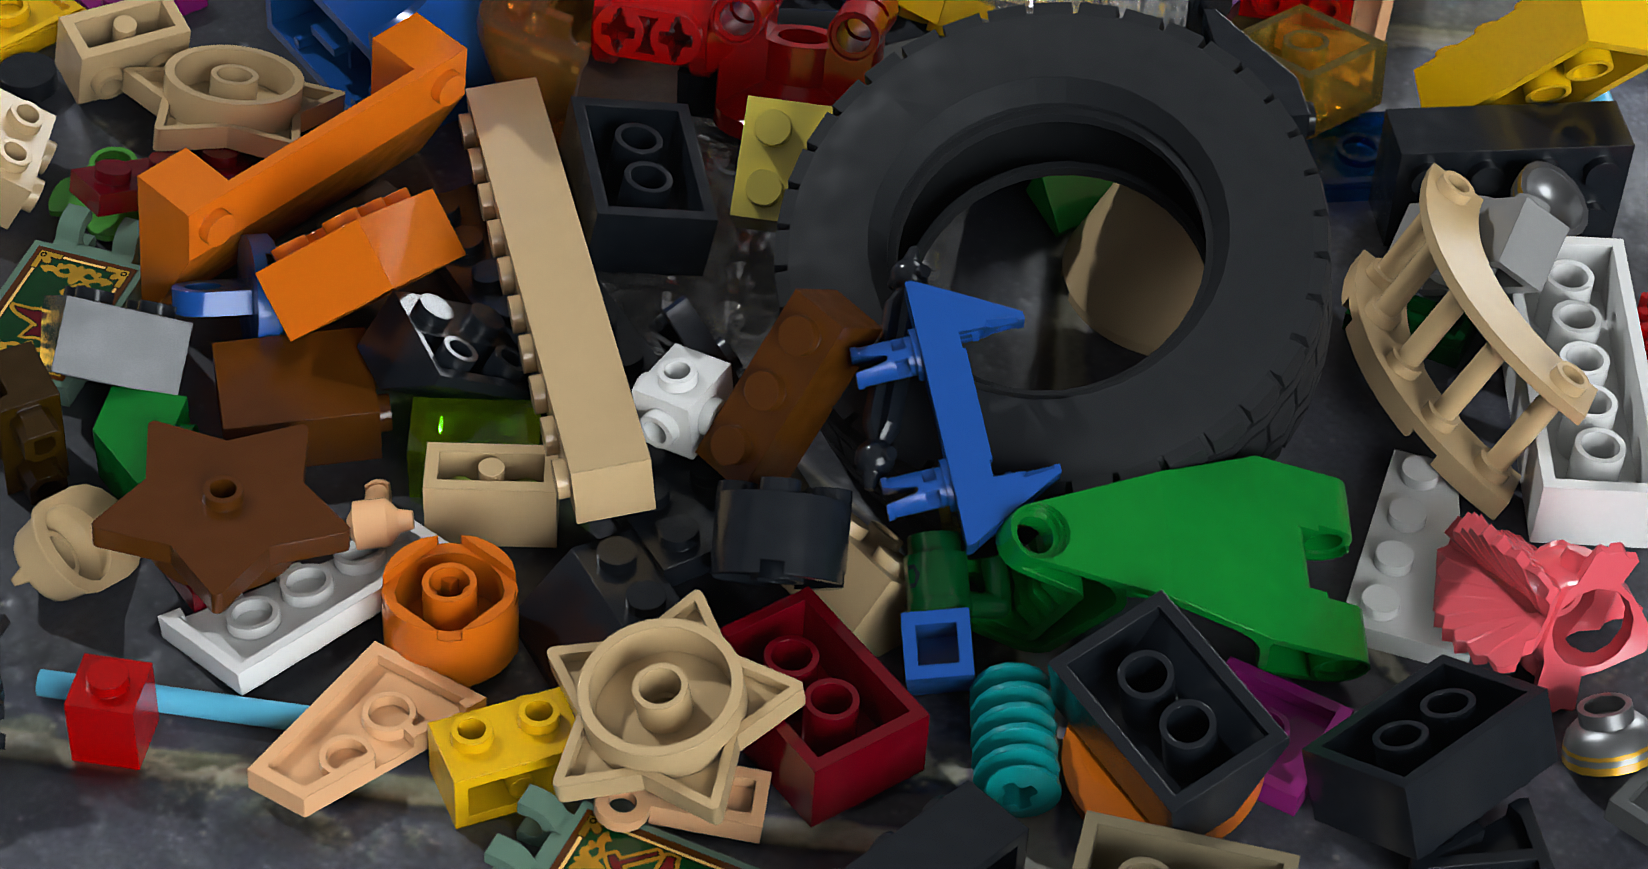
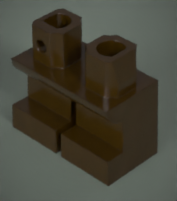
M28 341L0 350V459L3 461L7 494L10 495L24 490L31 505H37L40 501L68 488L67 476L70 474L60 393L32 341Z

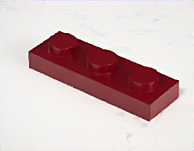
M228 148L192 151L228 180L254 165L238 151ZM157 151L150 154L148 158L128 161L104 159L98 161L95 166L71 169L69 191L97 217L138 211L137 176L174 155L176 152Z

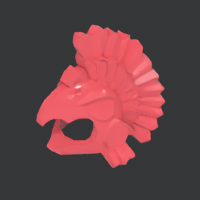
M1475 511L1473 514L1467 512L1463 518L1458 516L1444 532L1450 538L1448 545L1437 549L1433 611H1435L1434 627L1442 628V641L1453 642L1454 654L1468 652L1474 665H1486L1489 662L1493 670L1501 674L1515 672L1520 661L1523 668L1535 676L1534 685L1548 689L1551 713L1560 709L1565 711H1573L1575 709L1581 676L1605 670L1622 661L1642 654L1648 649V621L1642 612L1643 607L1637 603L1624 582L1640 561L1636 552H1626L1622 542L1610 543L1608 547L1599 544L1594 550H1591L1584 546L1570 544L1562 539L1549 542L1537 548L1528 543L1521 535H1515L1507 529L1506 531L1495 529L1492 524H1488L1482 513L1478 516ZM1623 619L1621 629L1610 644L1595 652H1582L1570 646L1566 641L1569 635L1578 631L1600 630L1604 623Z

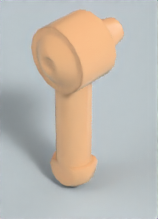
M374 479L364 485V500L352 501V509L346 519V523L350 527V538L355 542L357 550L391 547L400 533L415 529L413 510L398 509L392 504L390 482L384 479Z

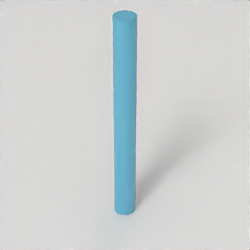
M41 669L36 680V695L66 700L76 673ZM155 684L158 712L164 714L286 730L310 706Z

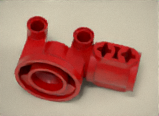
M595 0L591 23V49L595 61L614 63L619 57L676 65L689 67L692 76L710 78L717 72L713 122L721 131L741 140L748 95L832 106L858 79L867 85L864 73L883 60L886 35L895 23L899 12L898 1L846 0L830 22L827 30L808 25L777 24L779 7L782 5L783 0Z

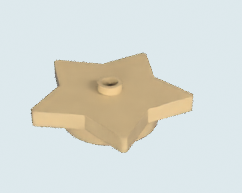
M206 45L189 48L173 55L168 59L165 67H125L122 79V91L157 116L153 139V150L180 151L185 147L189 150L228 148L266 158L300 138L302 132L319 126L344 111L346 95L341 90L304 82V76L300 69L283 57L264 50L236 45Z
M694 590L661 617L624 627L606 638L603 642L550 647L547 650L551 671L576 717L553 778L556 797L560 802H571L646 790L711 824L719 825L725 816L740 751L805 705L806 699L803 682L738 656L733 647L722 636L701 590Z

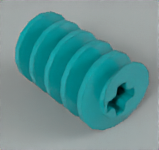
M1006 662L990 666L977 675L970 686L972 783L1016 818L1039 816L1054 808L1060 801L1062 792L1061 783L1058 780L1060 774V763L1057 759L1059 742L1056 739L1058 725L1055 718L1056 707L1053 704L1052 693L1049 691L1050 678L1048 674L1038 667L1026 663Z

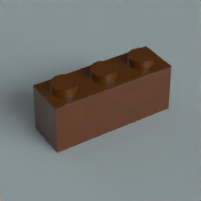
M796 288L695 453L726 480L753 482L758 484V489H760L761 477L790 478L833 410L832 407L838 402L861 365H852L849 348H859L874 344L884 328L838 290Z

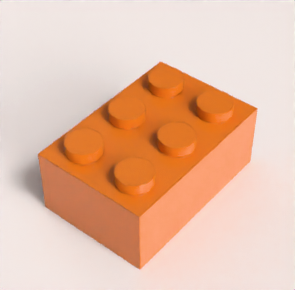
M404 187L383 198H376L358 208H351L322 223L323 227L308 235L303 234L273 249L270 252L276 262L256 272L255 275L291 342L390 295L393 290H399L467 254L433 188L411 197L407 187Z

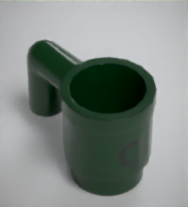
M937 530L920 532L907 537L908 555L903 558L906 592L905 612L969 607L970 618L1003 619L1010 613L1009 568L1001 557H990L981 560L984 592L970 591L968 560L966 552L962 551L960 533Z

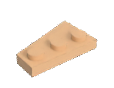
M374 641L247 769L248 787L306 818L427 750L428 722L447 718L456 713L487 707V697L428 667L415 664L402 657L396 651Z

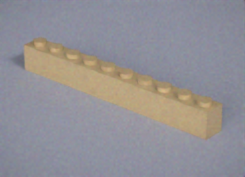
M531 77L467 88L465 90L469 113L458 114L464 150H467L473 184L477 185L483 221L489 220L487 221V230L493 258L500 257L497 258V268L503 295L515 294L507 296V304L513 333L525 332L524 335L517 336L524 374L536 372V375L528 376L535 415L547 413V416L539 418L545 454L547 457L559 456V459L551 460L552 476L558 500L570 498L577 524L655 510L656 502L651 457L537 78Z

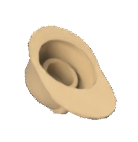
M80 484L70 486L40 501L32 509L31 519L20 529L14 539L13 550L16 562L20 568L11 579L13 585L18 586L30 583L34 589L48 599L67 601L85 594L99 593L128 577L139 566L141 557L98 548L92 542L91 523L115 504L118 499L102 488Z

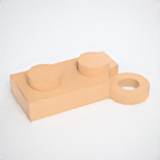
M737 766L725 816L719 825L711 824L646 790L594 798V815L600 824L615 832L637 830L648 820V824L759 844L772 772ZM615 799H626L635 808L629 812H618L609 803Z

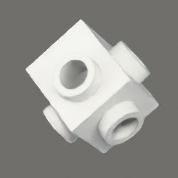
M675 343L649 372L641 374L635 382L631 394L646 442L654 447L665 449L693 460L698 455L695 453L696 449L733 391L731 363Z

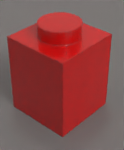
M84 653L64 702L72 761L134 770L141 769L159 721L153 663Z

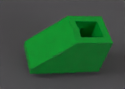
M117 386L111 387L93 427L98 475L118 500L146 479L149 422L159 421L199 433L197 424L190 423L187 396Z

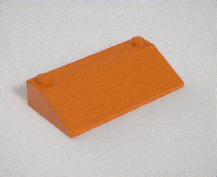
M416 12L372 38L370 96L228 180L186 147L137 176L142 300L166 305L172 304V285L186 281L211 280L237 264L238 244L241 235L268 233L274 241L419 152L465 94L467 48Z

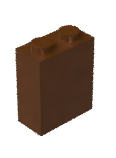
M364 326L311 332L291 342L287 335L212 343L216 393L223 440L228 441L305 424L308 426L307 467L383 458L381 432L393 430L391 405L388 393H376V389H379L357 348L358 343L365 334Z

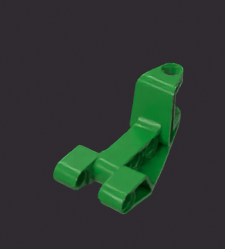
M1253 455L1239 459L1159 471L1025 504L1011 514L997 530L995 543L999 555L968 560L969 581L976 584L984 592L981 560L990 557H1001L1009 568L1011 611L1005 618H970L971 631L1024 652H1050L1122 611L1128 603L1127 597L1148 599L1155 593L1163 590L1176 606L1251 638L1254 641L1256 665L1261 670L1278 677L1320 682H1343L1359 678L1370 670L1362 609L1357 605L1330 599L1326 591L1310 588L1306 561L1331 560L1349 552L1352 533L1345 483L1339 478ZM1017 526H1030L1038 531L1039 534L1026 546H1023L1018 538Z

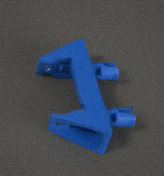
M915 281L905 282V300L912 329L907 330L908 336L859 348L851 347L849 348L852 365L880 363L856 373L858 390L916 375L919 381L925 380L943 459L938 460L939 467L891 478H880L883 495L914 493L887 504L888 519L892 521L898 517L948 506L950 512L956 511L966 555H970L996 534L1001 524L1018 508L1034 502L1042 493L1057 482L1061 477L1062 469L1059 463L1032 471L1014 473L1008 471L1004 472V475L994 477L990 462H993L990 445L967 350L962 348V344L979 341V339L986 338L993 333L1024 328L1025 317L1023 311Z

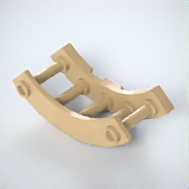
M1433 163L1422 181L1419 196L1420 213L1383 258H1375L1364 249L1350 266L1344 279L1341 296L1342 306L1350 309L1352 321L1345 330L1354 357L1365 380L1397 428L1404 436H1409L1415 431L1437 455L1430 465L1465 499L1494 521L1509 504L1521 478V475L1511 465L1559 411L1578 426L1587 416L1598 389L1589 382L1588 377L1579 367L1571 362L1562 360L1539 337L1500 286L1483 250L1479 233V212L1484 199L1475 193L1473 186L1462 175L1454 171H1445L1436 163ZM1438 268L1450 290L1411 335L1407 319V304ZM1465 312L1487 342L1441 395L1426 372L1423 361ZM1506 361L1539 395L1491 449L1460 419L1459 414Z

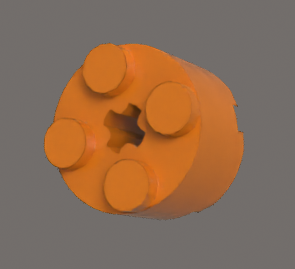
M438 535L424 537L401 548L390 558L385 566L381 588L384 646L396 651L402 657L415 664L428 667L471 689L472 685L484 682L500 673L518 653L519 601L514 565L509 556L499 547L475 536L460 535L461 543L438 544Z

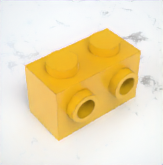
M560 687L535 694L522 695L513 700L469 712L456 713L447 718L427 723L429 770L456 829L516 813L517 803L530 784L543 788L556 796L553 778L575 721V716Z

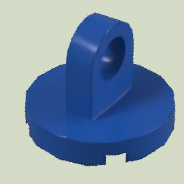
M268 233L241 235L237 254V278L186 281L172 285V306L177 307L176 315L185 317L239 315L243 339L280 336V334H283V327L255 275L256 272L267 267L265 254H271L270 251L276 248L271 236Z

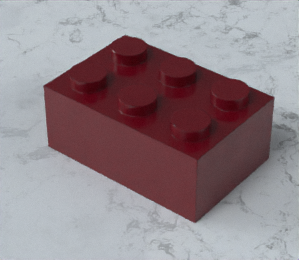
M809 586L720 628L722 636L729 642L738 656L803 682L806 699L805 705L742 751L759 770L772 772L770 783L810 828L925 770L930 714Z

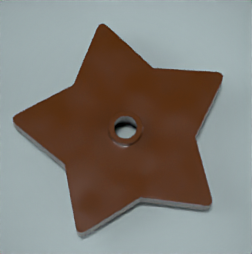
M152 421L148 424L146 479L91 523L94 546L151 559L156 567L166 576L184 586H190L214 614L222 613L243 591L258 587L275 579L286 571L294 561L348 551L350 548V527L305 484L308 458L307 425L299 424L227 441L159 421Z

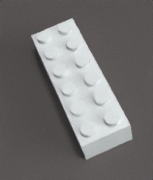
M1566 236L1541 293L1506 294L1539 337L1562 360L1571 362L1579 367L1588 377L1589 382L1598 389L1587 416L1578 426L1559 411L1517 458L1518 471L1521 475L1520 484L1529 541L1549 543L1563 539L1570 544L1593 546L1599 544L1609 546L1610 543L1622 542L1625 547L1648 548V361L1623 239ZM1504 361L1502 369L1512 426L1539 393Z

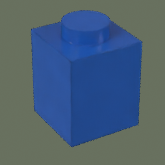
M969 607L900 613L905 679L908 692L913 696L970 691V686L976 678Z

